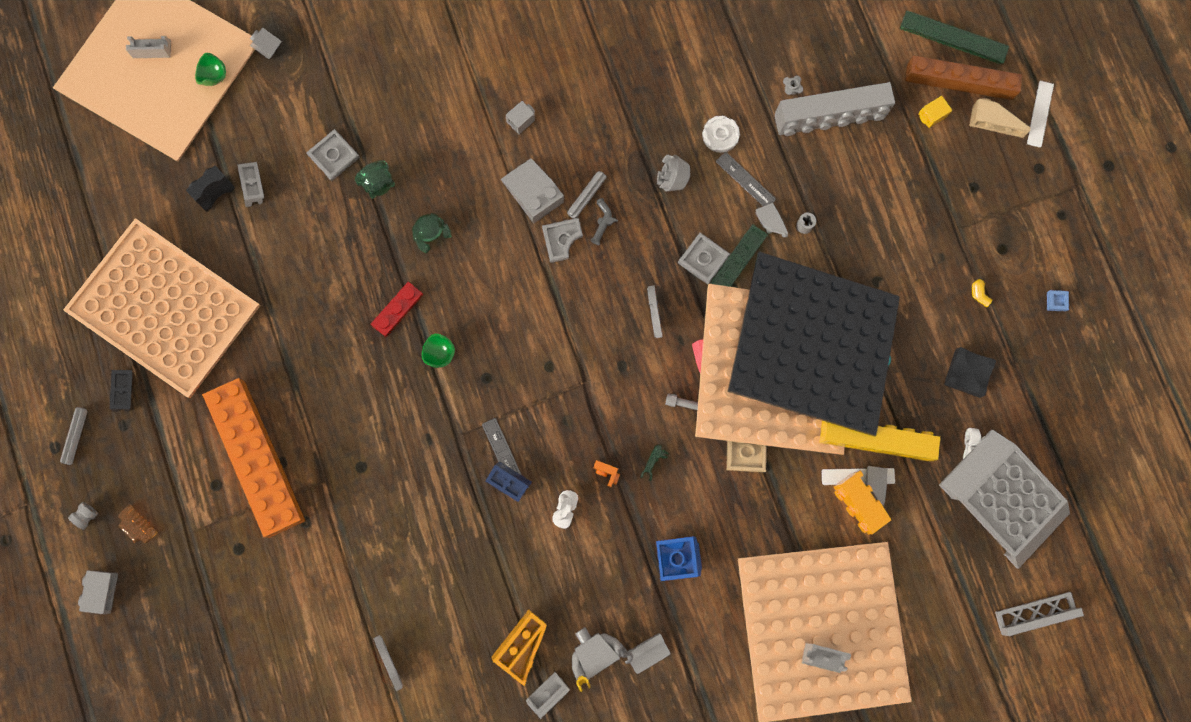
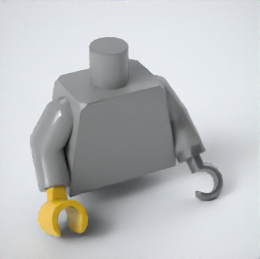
M585 627L575 633L581 644L575 647V652L572 655V670L580 691H582L581 685L583 683H587L590 688L588 679L620 659V657L626 658L630 656L629 660L625 661V664H629L633 660L632 653L627 652L618 639L606 633L601 635L597 633L591 637Z

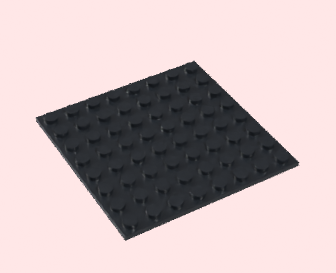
M758 252L727 392L875 437L877 435L900 296Z

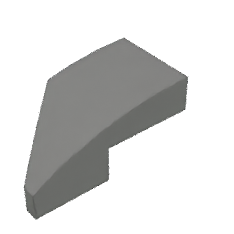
M773 203L756 209V215L763 227L766 228V233L771 234L775 232L782 234V237H788L786 227Z
M868 466L866 469V486H871L873 490L871 491L872 495L884 506L888 469Z

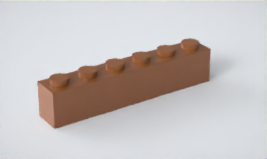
M913 55L907 64L905 81L1013 100L1021 91L1022 74Z

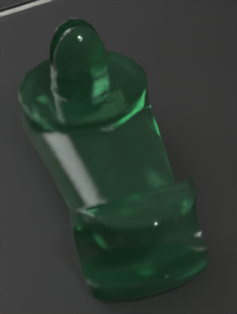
M657 444L654 446L647 464L640 474L641 479L643 474L647 472L650 475L649 481H651L653 476L651 471L658 458H668V456L663 455H669V453L661 450L662 445Z

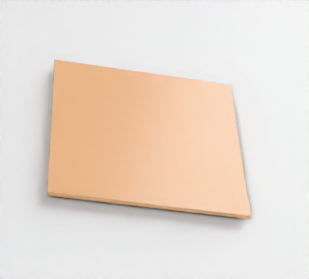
M115 0L53 88L179 162L255 49L250 46L253 42L250 39V34L191 0ZM132 36L134 39H161V36H167L171 40L170 58H132L126 51V45H130L127 37ZM204 53H211L224 63L226 77L222 83L215 86L197 84L195 71L198 61Z
M708 284L695 437L844 455L845 447L820 443L822 420L727 392L749 290Z
M888 542L738 559L759 722H771L912 702ZM805 643L850 653V660L845 661V667L848 668L847 671L837 673L802 664Z

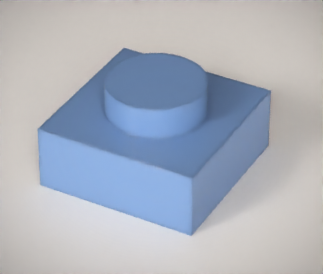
M1048 291L1047 310H1069V291Z

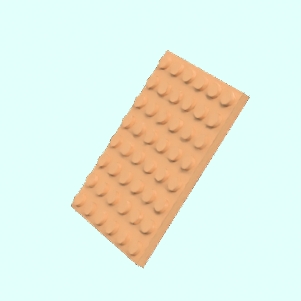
M135 218L67 304L64 311L183 395L191 398L261 305Z

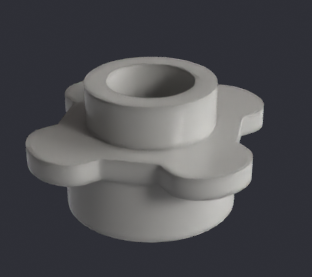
M799 76L784 78L783 83L785 84L786 94L794 95L803 91Z

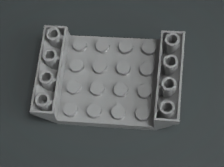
M991 430L939 484L952 499L959 500L1007 551L1004 555L1017 569L1024 564L1070 514L1068 501L1016 444L994 430Z

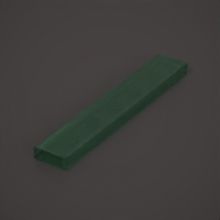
M907 10L904 13L899 28L999 64L1005 62L1009 49L1008 45Z

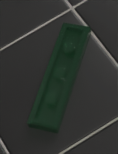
M752 224L710 284L731 287L768 234Z

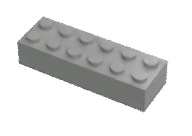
M888 82L781 100L774 115L778 134L791 136L796 132L803 131V133H809L818 128L826 130L836 125L844 127L854 122L862 124L871 119L875 121L882 120L894 106L895 100L891 83Z

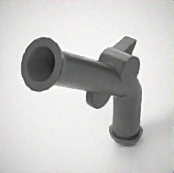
M603 198L597 200V205L604 212V217L598 219L599 227L594 237L590 239L596 245H600V240L606 227L618 221L612 217L611 210Z

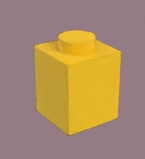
M940 96L925 105L918 114L921 121L930 128L945 119L952 112V109L945 99Z

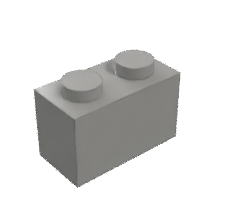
M87 571L82 580L84 588L78 601L79 611L111 614L118 573Z

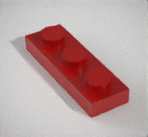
M407 282L375 318L371 326L387 337L423 296V293L410 282Z

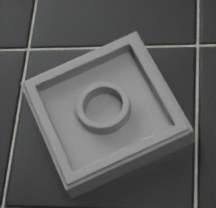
M335 129L306 152L331 181L360 158Z
M699 233L680 258L678 264L708 285L728 259L730 253L702 233Z

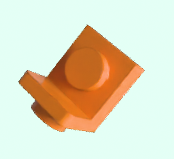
M596 460L593 469L597 470L596 474L603 477L611 475L607 487L611 488L612 484L616 485L620 476L617 473L618 468Z

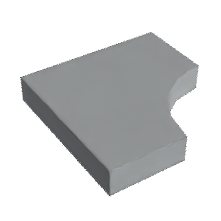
M579 218L542 226L550 263L569 259L571 245L577 239L583 237Z

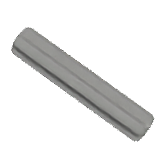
M598 171L568 210L567 214L571 218L575 219L579 216L605 181L606 175L603 172Z
M77 407L75 409L60 462L63 464L71 465L73 463L87 415V410Z

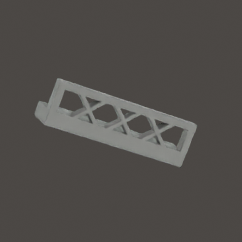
M1071 592L995 612L1001 634L1004 636H1011L1084 616L1082 608L1075 607ZM1067 598L1069 609L1062 610L1057 607L1060 599ZM1044 603L1051 606L1047 615L1039 612L1041 605ZM1025 608L1033 611L1029 620L1020 617ZM1009 613L1014 616V619L1010 625L1005 626L1002 615Z

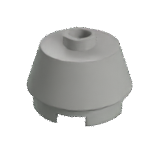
M666 155L662 160L665 163L662 171H658L657 184L661 185L660 188H663L665 191L683 190L690 178V165L677 155Z

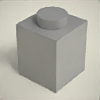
M263 27L260 32L255 30L250 38L253 41L250 46L268 59L271 58L282 42Z
M523 101L506 114V122L518 134L535 121V110L531 105H526Z

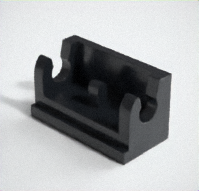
M111 370L110 410L113 412H118L119 410L130 411L132 370Z

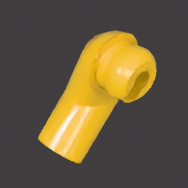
M981 279L976 280L972 284V296L985 307H988L992 299L985 295V283Z

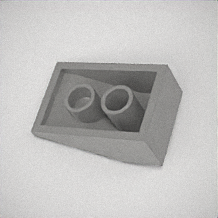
M529 159L501 179L533 223L564 203V195L532 159Z

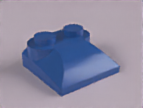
M696 537L656 541L661 581L701 576L700 548Z

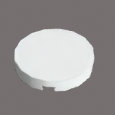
M715 116L706 123L702 135L703 141L709 149L722 153L728 152L738 143L740 132L734 120H730L726 116Z

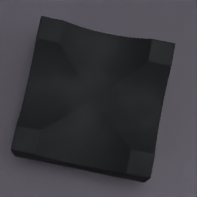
M216 166L208 168L198 180L191 182L186 191L208 212L218 197L231 192L235 187Z
M959 347L954 352L944 385L981 398L986 394L989 378L996 360L980 356Z

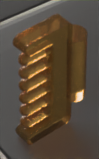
M133 505L127 506L118 515L123 521L118 527L134 543L139 540L143 543H148L158 533V530L153 529L154 527L150 526V523L143 519V516L138 517L140 513H136L137 510L134 509Z

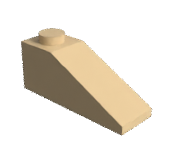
M978 99L973 105L969 126L1022 138L1030 132L1028 125L1000 104L992 102L990 99Z

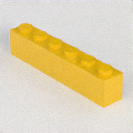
M822 421L820 443L931 462L938 460L940 437L933 436V432L927 431L915 433V429L910 428L898 430L893 425L878 426L877 435L874 437Z

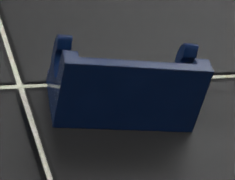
M500 461L495 464L486 479L487 483L517 502L525 495L526 490L532 483V481Z

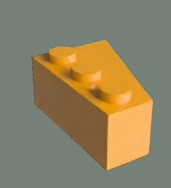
M860 470L851 473L834 486L836 490L834 493L840 501L843 500L848 506L846 507L848 513L852 517L855 516L859 521V528L869 535L874 534L890 522L891 518L881 502L872 495L871 491L873 490L871 486H866L862 481L863 473Z
M531 610L526 612L491 657L494 663L523 686H525L533 659L547 626Z

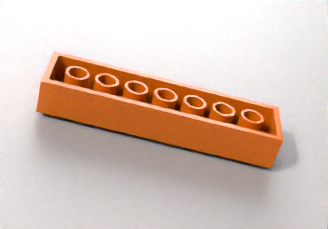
M237 378L202 394L263 537L271 538L305 522V518L245 381Z

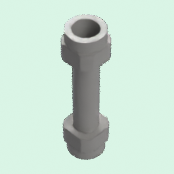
M667 394L665 405L671 407L677 405L698 410V402L677 398V395Z

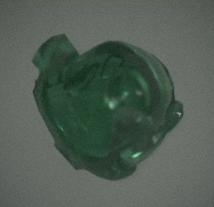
M378 160L366 165L355 176L357 185L363 186L364 190L369 193L370 198L385 195L395 185L388 171L389 166L384 160Z
M435 213L420 216L411 230L413 240L424 253L430 251V246L424 242L437 239L441 235L442 230L444 238L452 237L448 225Z

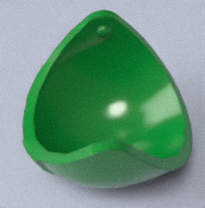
M204 53L199 59L195 71L197 84L215 86L222 83L226 77L224 63L215 55Z
M438 333L432 334L426 340L422 349L423 362L435 368L447 366L454 356V345L449 338Z

